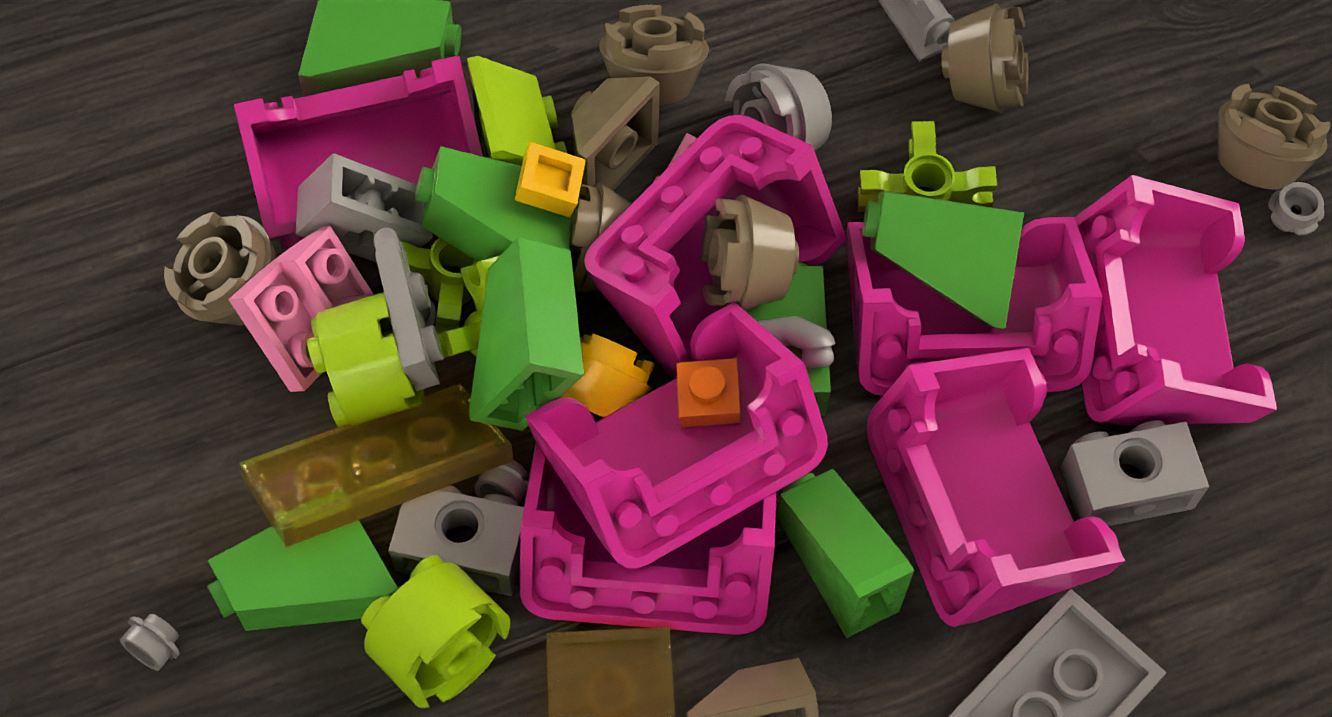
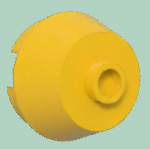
M592 333V336L584 335L583 338H580L584 375L559 398L565 397L579 400L587 407L594 419L601 420L643 397L650 391L651 387L647 385V382L655 364L647 360H637L636 365H634L637 352Z

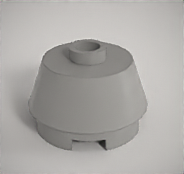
M765 63L757 64L749 69L747 73L736 76L727 89L725 102L734 101V115L751 117L812 145L814 151L820 148L830 135L832 113L827 93L820 81L808 71Z

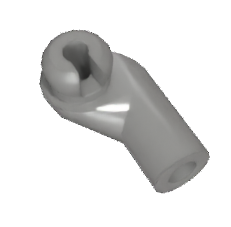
M799 316L757 321L785 347L793 346L802 349V361L808 368H821L832 364L834 353L831 346L835 344V340L829 330Z

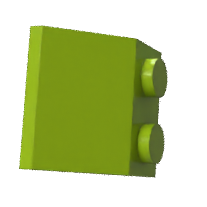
M480 56L467 58L474 117L484 157L522 166L523 157L530 142L567 153L564 141L554 143L551 129L558 128L553 99L551 95L541 96L536 76Z

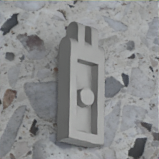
M382 228L375 233L373 239L376 249V261L402 368L416 391L440 384L434 362L444 359L443 351L435 327L433 325L425 326L422 310L430 308L431 305L424 280L420 273L412 275L405 249L396 232L391 228Z

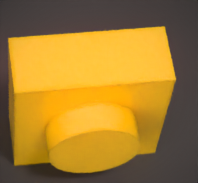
M530 142L523 157L515 201L570 218L578 203L586 159Z

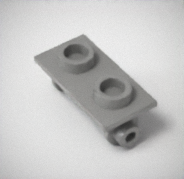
M878 0L919 62L942 53L943 46L948 45L950 25L955 20L947 12L940 0Z

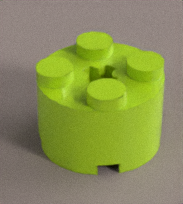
M384 292L319 311L316 317L311 318L314 337L307 339L308 351L315 371L318 374L324 372L328 374L333 391L328 393V402L338 427L348 424L356 426L424 404V390L416 391L402 368Z
M431 555L423 559L412 571L410 580L403 584L391 597L382 596L375 600L366 609L361 619V623L368 629L364 641L365 652L419 708L429 707L426 698L436 695L442 702H445L472 684L496 657L489 649L496 634L498 633L506 640L510 630L509 616L457 564L443 562L437 555Z

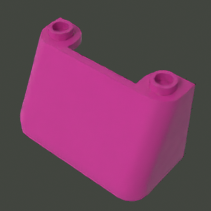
M460 56L431 61L432 68L421 70L420 78H416L415 70L412 69L403 71L402 76L296 99H293V96L281 98L282 108H278L277 102L264 104L262 98L234 104L263 228L270 241L280 240L281 248L289 249L304 239V237L296 235L298 186L333 153L414 184L418 183L422 167H433L440 146L483 156Z
M727 116L709 126L592 243L585 255V266L593 283L672 380L677 378V363L694 361L690 342L698 324L709 315L724 308L723 306H709L702 292L705 285L713 286L708 263L700 262L706 217L719 216L720 211L716 210V199L735 200L738 195L742 194L787 214L792 220L795 240L799 246V262L807 266L821 265L847 240L813 146L748 116Z
M1131 175L1075 217L1103 296L1092 368L1088 377L1082 382L1085 407L1093 421L1118 427L1138 426L1156 420L1163 421L1165 425L1187 422V425L1250 423L1277 410L1269 373L1263 367L1247 363L1235 368L1233 366L1217 273L1229 266L1241 253L1244 246L1245 236L1239 203Z
M1074 217L1035 219L1022 228L1005 329L982 324L869 250L871 237L862 236L863 222H848L846 250L855 355L860 383L865 390L875 395L883 396L909 365L1023 348L1030 349L1039 371L1046 380L1047 392L1070 390L1080 385L1088 377L1092 368L1103 296Z
M735 302L702 320L692 334L690 346L694 361L737 358L742 423L681 428L677 378L597 422L594 421L592 414L582 402L575 398L565 397L551 401L525 415L537 444L604 547L621 566L640 568L654 562L808 474L819 465L825 456L828 447L827 433L804 362Z
M1029 348L909 365L872 408L868 416L867 438L870 449L933 605L940 619L952 627L975 623L1110 574L1125 562L1115 533L1103 520L1090 516L1075 522L1073 521L1030 424V421L1039 413L1043 406V401L1047 394V384Z
M536 442L520 530V597L522 604L529 612L536 616L552 620L731 635L747 634L755 631L764 623L767 616L775 547L776 492L654 562L640 568H626L619 565L604 547Z

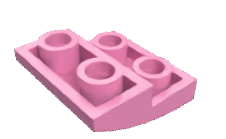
M329 225L322 226L286 250L252 277L228 300L290 392L306 391L321 375L313 367L307 346V339L314 337L311 318L316 317L319 311L374 294Z

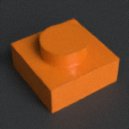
M737 358L677 363L678 409L681 428L742 423Z

